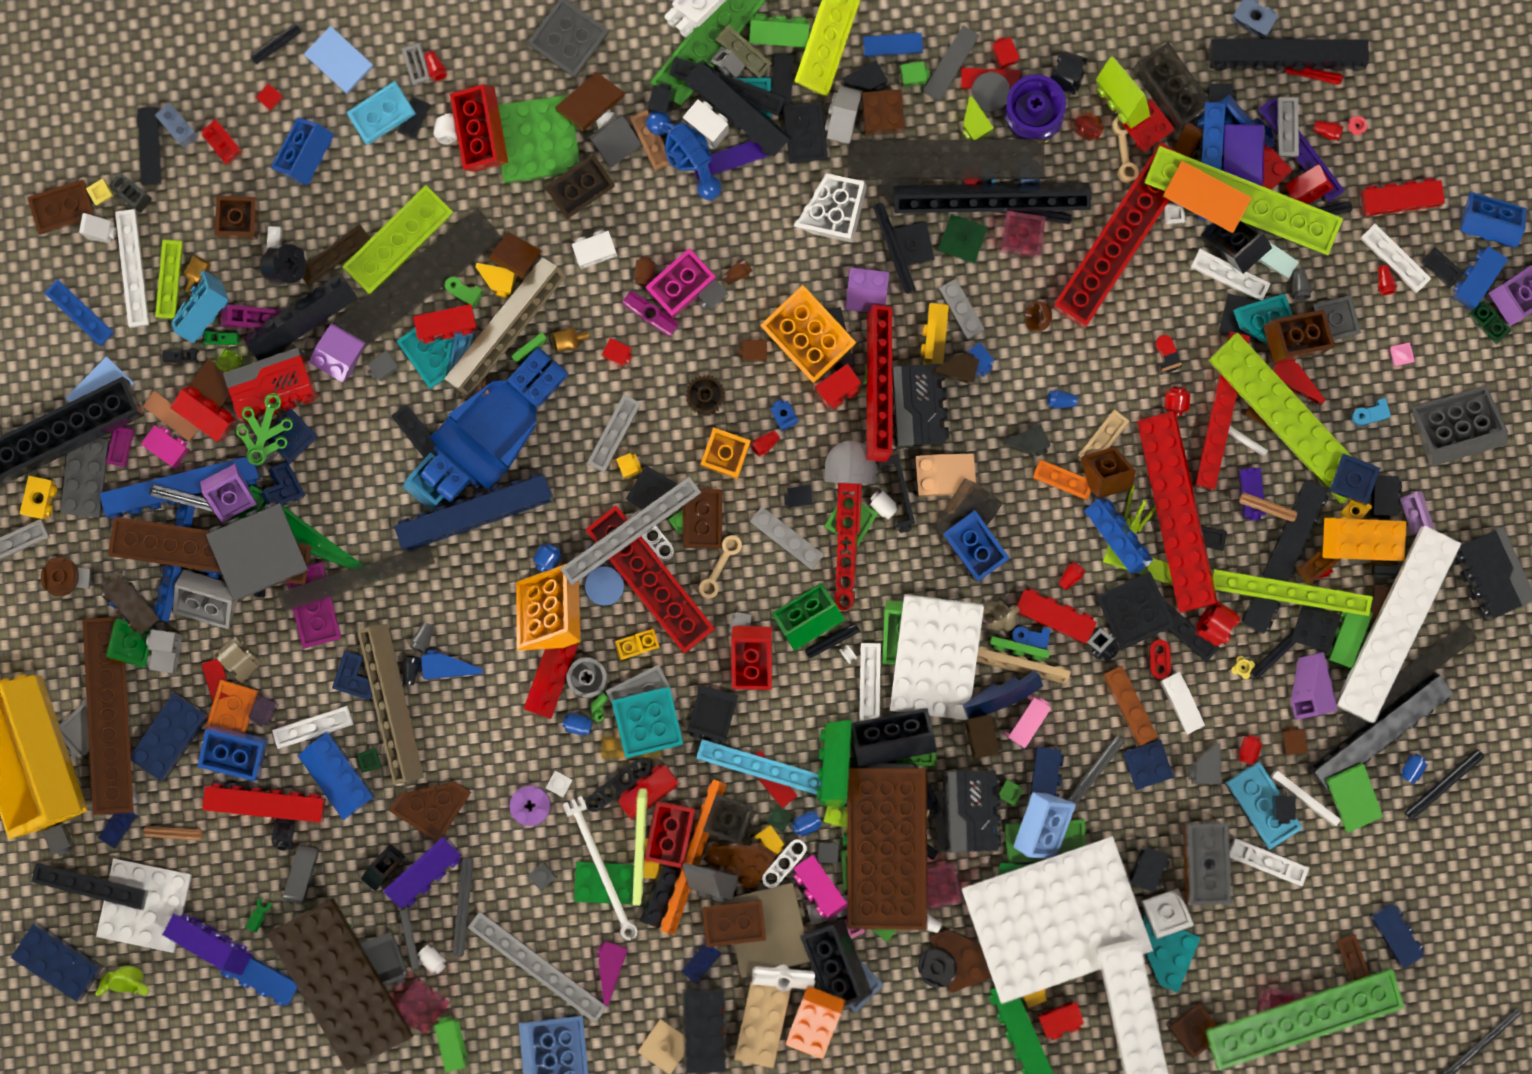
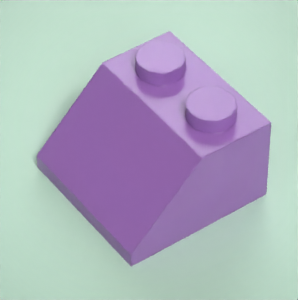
M850 268L846 310L868 313L873 305L885 306L889 272Z
M331 324L315 347L309 363L337 380L344 382L353 373L365 342L338 326Z
M236 464L200 482L203 495L221 523L256 505L248 484Z

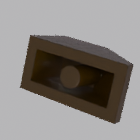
M963 352V354L957 355L934 368L932 373L971 384L974 382L980 359L974 358V354Z

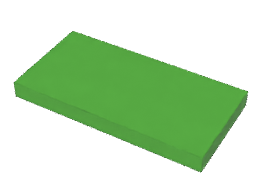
M1085 819L1070 820L1058 855L1086 845ZM1022 823L1005 824L1008 864L1039 862L1048 859L1028 857L1013 846Z

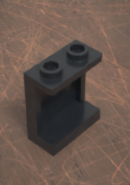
M700 685L687 729L688 732H691L690 736L702 739V735L710 737V742L720 745L721 741L726 742L738 695Z

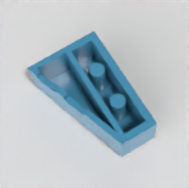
M204 270L200 274L203 278L198 286H193L191 289L193 294L188 303L183 302L171 323L174 333L192 343L203 335L205 328L215 320L217 313L220 309L225 308L228 302L222 280Z

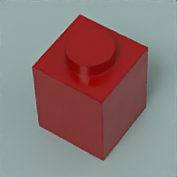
M1002 37L994 41L992 51L1000 69H1005L1019 63L1020 58L1011 37L1007 39Z
M610 338L602 353V358L624 368L626 364H630L633 358V354H631L632 349Z

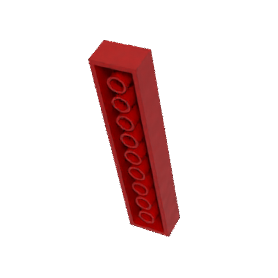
M1160 142V144L1158 145V147L1161 146V147H1164V148H1166V149H1169V150H1171V151L1176 152L1175 150H1173L1172 148L1168 147L1167 145H1165V144L1162 143V142ZM1158 147L1052 307V309L1083 329L1087 327L1169 202V199L1163 197L1165 191L1144 183Z

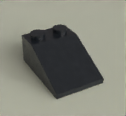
M1239 221L1233 233L1213 223L1201 234L1205 241L1242 274L1272 249L1262 231L1255 226Z

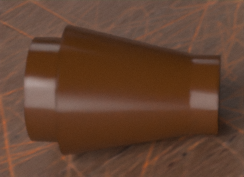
M742 259L741 261L738 260L723 275V278L730 285L750 276L749 274L753 271L747 261Z

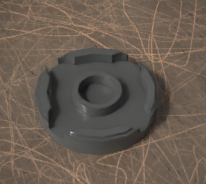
M990 71L983 73L975 79L971 93L981 109L995 111L1006 105L1010 86L1003 75Z

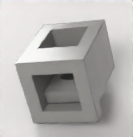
M723 47L710 60L712 65L719 67L718 70L721 73L734 78L738 77L745 67L732 51Z
M738 612L732 613L729 632L732 633V626H750L752 615Z

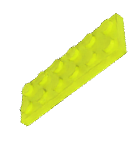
M860 0L821 1L794 82L821 96L828 97Z

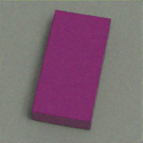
M121 427L113 431L106 464L127 467L135 433L134 429Z

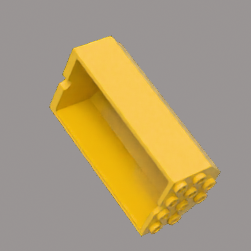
M23 674L11 681L9 678L0 681V815L10 840L68 821L88 811L43 677L39 675L26 676V674Z

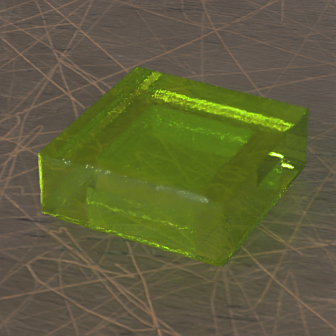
M224 349L215 367L225 372L237 369L242 362V357Z

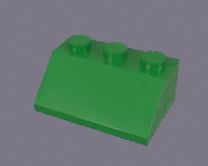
M822 583L771 613L794 651L844 621L837 605Z

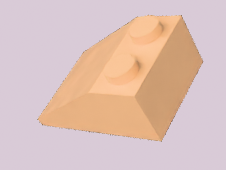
M974 454L915 456L918 498L977 493Z

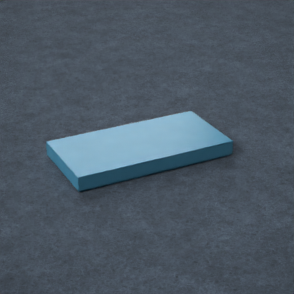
M1260 761L1225 782L1269 850L1303 829L1297 818L1296 820H1290L1291 824H1278V820H1273V796L1282 795Z

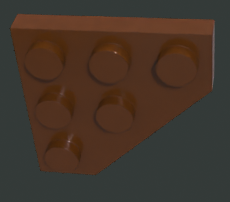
M457 782L399 794L389 811L438 842L444 837L472 792Z
M713 843L703 860L724 873L738 876L737 882L754 891L776 856V853L761 843H753L751 846H744L743 843H729L728 846H720L719 843Z
M950 930L929 936L933 948L938 947L947 950L956 960L957 975L948 984L950 993L992 978L981 944Z

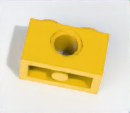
M28 476L20 514L48 520V516L50 517L53 511V505H51L52 498H55L57 494L56 482ZM42 493L44 500L38 504L36 497Z

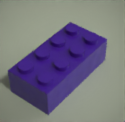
M173 913L162 934L164 937L220 970L243 975L253 955L247 951V946L239 942H233L232 937L223 933L221 935L217 932L218 929L202 924L203 921L195 916L191 917L184 913L180 916Z

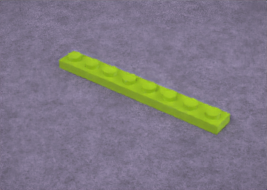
M1213 569L1212 577L1215 590L1365 616L1370 614L1373 596Z

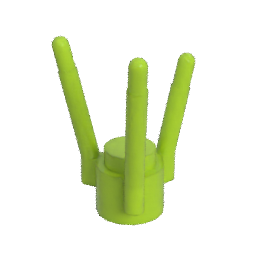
M1133 485L1128 495L1123 518L1126 520L1128 527L1137 534V532H1141L1143 526L1156 512V506L1152 508L1141 522L1139 517L1147 503L1144 500L1135 517L1130 515L1128 518L1135 488Z

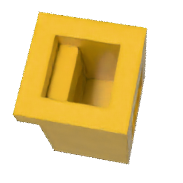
M629 453L616 459L625 479L643 471L636 454L631 455Z
M1350 500L1339 514L1342 516L1341 519H1362L1372 506L1369 503L1365 506ZM1353 508L1358 509L1359 512L1357 515H1354L1352 513Z
M771 825L754 836L756 840L761 838L762 841L760 843L775 852L776 855L783 851L782 846L784 843Z

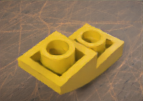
M654 629L614 642L620 661L659 648Z

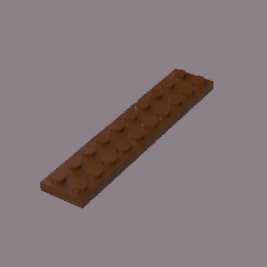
M114 517L108 556L222 573L206 536L210 531ZM298 544L302 556L309 567L312 546ZM308 571L283 582L306 585Z
M123 617L83 619L93 816L134 813L126 665L124 662L106 657L114 621L117 618L123 620Z

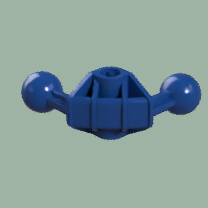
M651 112L646 120L647 129L654 135L667 133L665 154L669 163L678 170H697L700 177L697 184L699 196L705 200L716 199L721 193L722 185L719 179L710 173L708 163L711 162V154L704 136L684 123L672 124L667 113Z

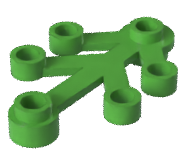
M269 393L265 397V406L267 408L261 427L254 416V409L247 406L242 410L243 418L248 421L257 436L255 445L248 435L249 429L246 425H240L237 428V435L242 438L248 448L247 460L252 465H261L265 462L267 454L287 446V438L280 435L274 443L263 447L265 440L284 430L288 431L293 426L292 419L285 417L281 420V423L269 429L274 410L278 409L281 405V398L276 393ZM274 397L277 399V401L275 403H271L269 399ZM249 410L252 412V414L250 416H246L244 412ZM285 421L290 422V426L286 427L283 425V423ZM245 429L246 433L241 434L239 433V430ZM282 439L285 441V443L283 445L278 444V440ZM258 452L260 456L255 458L253 453Z

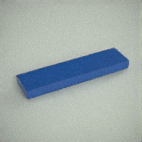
M57 279L44 292L99 346L102 347L115 333L60 280Z

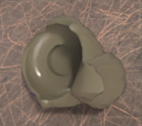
M1001 600L988 602L984 605L981 626L992 631L1003 630L1004 632H1009L1014 629L1018 622L1017 613L1020 611L1019 607L1012 605L1009 608Z

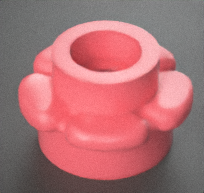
M1359 116L1352 117L1347 125L1348 130L1352 131L1354 135H1360L1367 129L1366 120Z

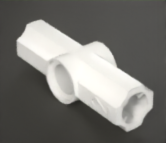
M779 965L776 968L755 966L752 973V983L754 985L776 986L780 991H788L791 988L807 989V986L814 987L815 974L814 971L791 970L787 965Z

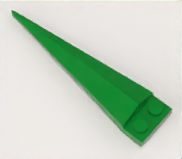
M251 485L249 489L256 501V505L233 516L232 520L235 518L242 520L247 517V513L258 510V512L265 510L267 504L261 495L262 490ZM283 506V511L297 544L312 546L311 554L381 580L378 574L343 551Z

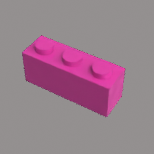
M813 855L793 868L795 872L793 875L799 886L801 884L804 885L806 891H804L810 902L814 900L818 905L815 909L821 917L825 916L827 920H830L848 907L844 898Z

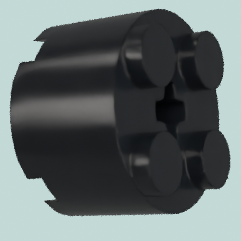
M1060 51L1057 58V69H1053L1050 78L1060 85L1063 92L1076 95V91H1079L1085 75V71L1082 68L1084 65L1087 66L1088 58L1068 51Z
M292 244L269 247L260 259L262 275L267 277L273 285L298 282L306 275V259L303 249Z

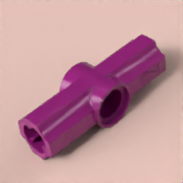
M632 290L622 302L623 306L669 338L680 325ZM650 309L656 312L655 317L651 319L645 316V313Z

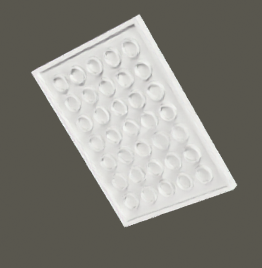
M1113 836L961 889L1001 1004L1100 970L1101 965L1097 951L1099 947L1136 939L1140 943L1142 955L1153 951Z

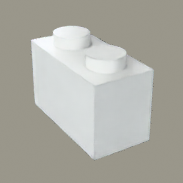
M597 231L593 234V237L587 239L586 237H581L572 244L580 269L617 256L609 231Z

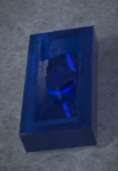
M705 942L681 972L697 984L722 953L715 947L706 948Z

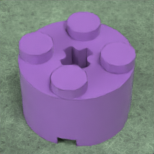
M525 786L518 789L510 801L511 814L522 825L534 826L541 824L551 812L552 804L549 795L537 786ZM529 800L536 804V807H533L531 812L529 808H526Z

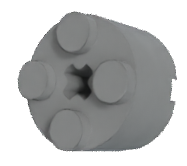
M578 659L568 670V686L580 697H596L607 686V671L595 659ZM585 673L593 676L590 679V683L583 681L582 678L585 677Z

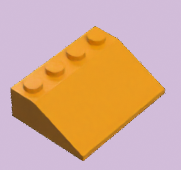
M804 285L794 292L760 325L813 383L821 380L857 343Z
M566 564L516 582L517 649L519 651L564 648L581 642L579 581L574 585L569 583L560 570Z

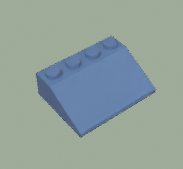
M583 1016L518 1023L523 1074H588Z

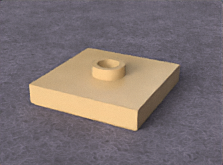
M660 1019L638 1050V1053L666 1073L671 1074L683 1057V1034Z

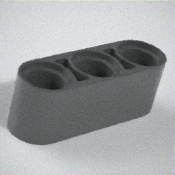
M299 844L283 900L300 905L304 904L318 859L319 849Z

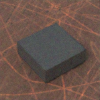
M819 842L818 862L838 864L839 843Z

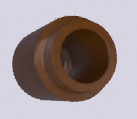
M640 257V260H636L634 274L636 285L647 286L654 280L655 262L652 261V258Z

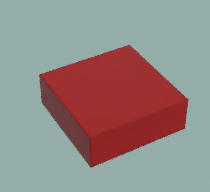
M268 83L255 98L272 111L284 97Z

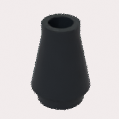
M404 656V660H402L403 684H415V679L421 665L420 657Z

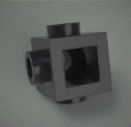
M1101 628L1087 642L1092 649L1090 653L1097 660L1103 659L1106 663L1115 658L1120 650L1117 644L1118 639L1112 633H1106Z

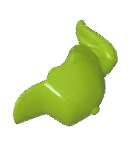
M122 966L116 971H110L103 975L95 995H103L108 989L120 993L131 992L135 994L137 992L144 996L148 994L149 987L143 984L144 975L140 969L135 966Z

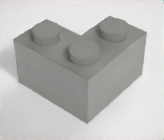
M839 86L838 93L834 92L828 114H831V119H827L825 130L828 131L827 139L850 144L862 91Z
M151 629V634L148 633L146 645H149L148 649L152 650V654H149L147 659L149 670L177 673L183 635Z

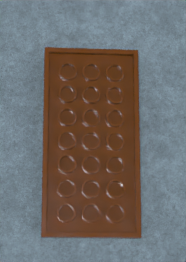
M849 768L847 789L848 929L928 930L927 768Z

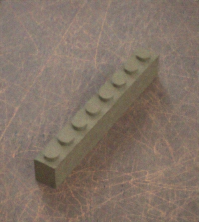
M542 257L444 379L453 388L469 397L565 279L566 275L556 265Z
M388 624L370 626L358 630L393 785L424 778Z

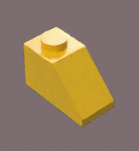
M476 263L477 270L492 292L495 293V296L507 298V295L511 296L513 294L516 279L515 273L506 268Z

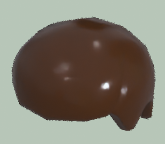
M1038 301L1033 302L1031 306H1027L1025 311L1027 328L1030 331H1043L1047 329L1052 321V311L1048 304Z

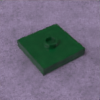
M951 214L938 252L975 264L988 227Z

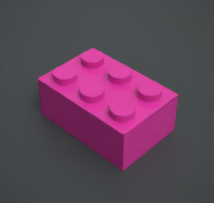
M689 248L646 286V291L674 319L698 297V294L716 279V276Z

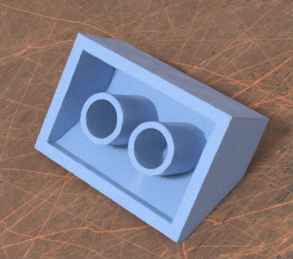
M1033 792L1013 847L1028 857L1051 858L1057 856L1076 804L1048 793Z

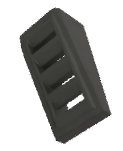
M121 172L109 186L112 191L139 213H142L152 201V197ZM124 181H126L123 187L120 190H117L121 186V184ZM138 191L137 194L132 198V200H130V198L135 194V192Z

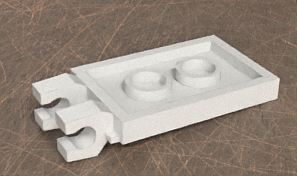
M675 0L672 3L673 8L664 18L672 28L676 26L680 30V34L686 38L693 32V28L699 27L726 0Z

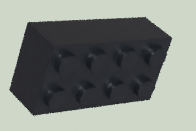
M928 708L851 723V734L858 767L937 752Z

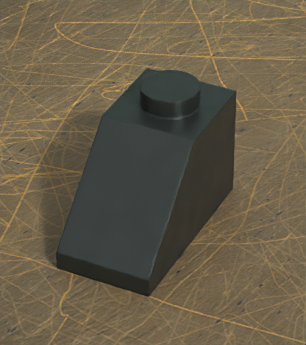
M1041 424L1004 441L1006 447L1030 456L1036 454L1037 457L1048 452L1047 449L1051 446Z

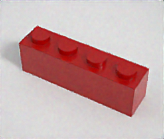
M1435 178L1424 179L1422 183H1416L1415 180L1404 182V185L1399 186L1396 183L1386 184L1384 188H1377V186L1366 187L1360 194L1363 216L1441 207L1445 204L1442 180L1436 181Z
M1034 589L1023 590L1016 605L1020 610L1017 614L1085 645L1087 644L1097 623L1093 620V616L1084 612L1082 615L1075 612L1076 609L1067 604L1064 607L1058 605V600L1049 596L1045 599L1039 596L1040 592Z
M575 643L564 648L544 650L525 702L524 710L552 719L578 644Z

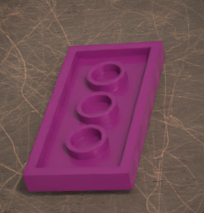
M321 562L309 565L306 585L287 583L303 649L342 639L324 564Z

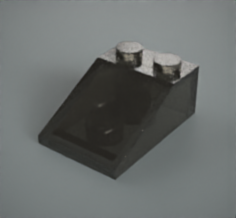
M964 479L936 521L933 529L943 535L944 532L974 510L987 526L1003 502L974 481Z

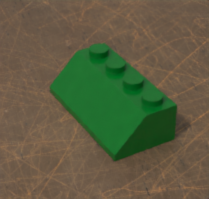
M851 720L826 723L824 729L820 731V741H823V749H819V760H822V768H818V780H821V787H817L816 799H820L821 806L844 807L847 800Z

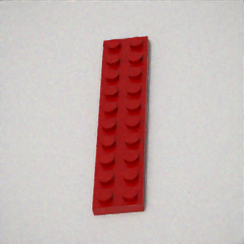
M1176 411L1137 421L1178 611L1183 613L1218 604Z

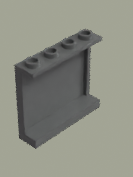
M270 503L261 512L254 510L247 513L246 518L242 520L235 518L228 521L229 525L223 528L220 525L209 530L210 533L206 534L234 601L241 600L309 571V567L302 556L283 511L282 504Z

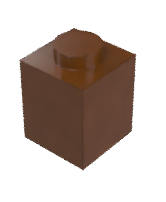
M743 340V345H739V357H743V362H767V340Z
M1298 726L1286 727V732H1281L1285 756L1308 753L1304 729L1299 730Z

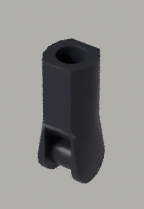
M163 350L162 360L163 363L196 364L199 363V360H197L199 350ZM184 354H189V360H184Z

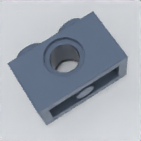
M1242 0L1230 21L1255 36L1265 39L1278 15L1275 14L1276 12L1269 7L1264 8L1259 5L1257 0ZM1251 13H1257L1260 16V20H1253Z
M168 103L155 114L158 120L184 149L199 137L171 103Z

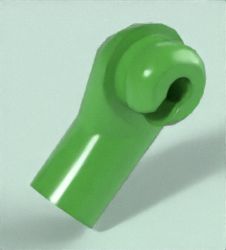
M604 692L590 705L591 717L597 722H601L604 719L603 705L609 700V697Z

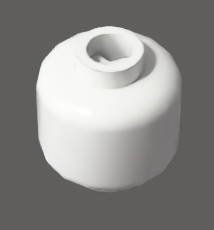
M445 114L436 119L433 134L438 142L451 144L458 139L454 115Z

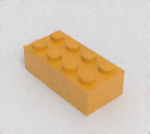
M1324 518L1323 558L1405 561L1406 521Z

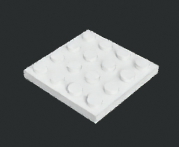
M113 858L109 881L148 890L144 910L104 901L96 937L175 953L177 944L162 934L173 913L180 916L184 913L192 874Z

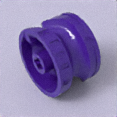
M1029 75L1018 80L1010 89L1007 97L1005 116L1010 131L1017 138L1029 143L1041 140L1044 142L1056 135L1062 126L1066 108V98L1062 88L1056 81L1044 75Z

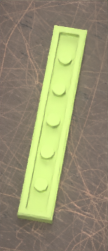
M639 789L637 797L633 905H640L643 897L647 789Z

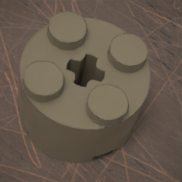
M236 636L231 638L214 654L218 661L229 672L235 674V678L241 683L262 663L257 656L249 651L248 646Z

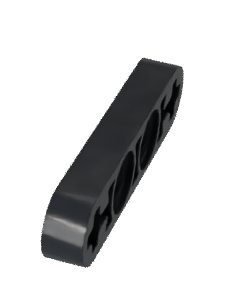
M644 758L634 761L587 797L585 801L587 809L591 812H598L638 780L646 776L651 770L650 762ZM639 762L642 764L646 763V772L639 771L636 773L639 777L635 779L634 774L629 769L633 767L635 771L639 767ZM625 773L630 774L632 777V781L628 785L622 784L620 780L621 776ZM609 785L614 786L616 789V793L612 797H608L605 794V788ZM601 791L602 796L607 799V802L604 803L601 800L598 802L599 807L597 809L596 807L591 808L589 806L591 804L590 799H598L600 796L597 793Z

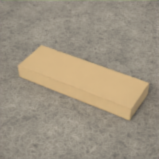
M1114 409L1079 453L1078 457L1082 458V456L1108 449L1130 421Z

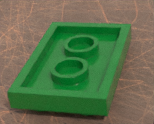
M576 862L574 902L612 904L595 863ZM604 863L620 903L633 905L634 865Z

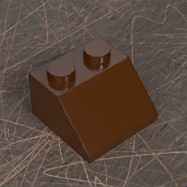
M1116 447L1082 456L1081 461L1088 486L1098 498L1132 489L1136 471Z

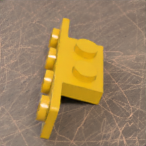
M929 304L927 325H923L922 335L926 336V342L921 346V356H924L923 365L943 364L949 306L946 304Z

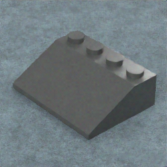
M1487 386L1411 407L1420 440L1431 467L1507 445L1508 430Z

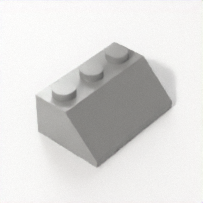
M183 570L175 584L172 613L229 629L238 601L233 600L226 582Z

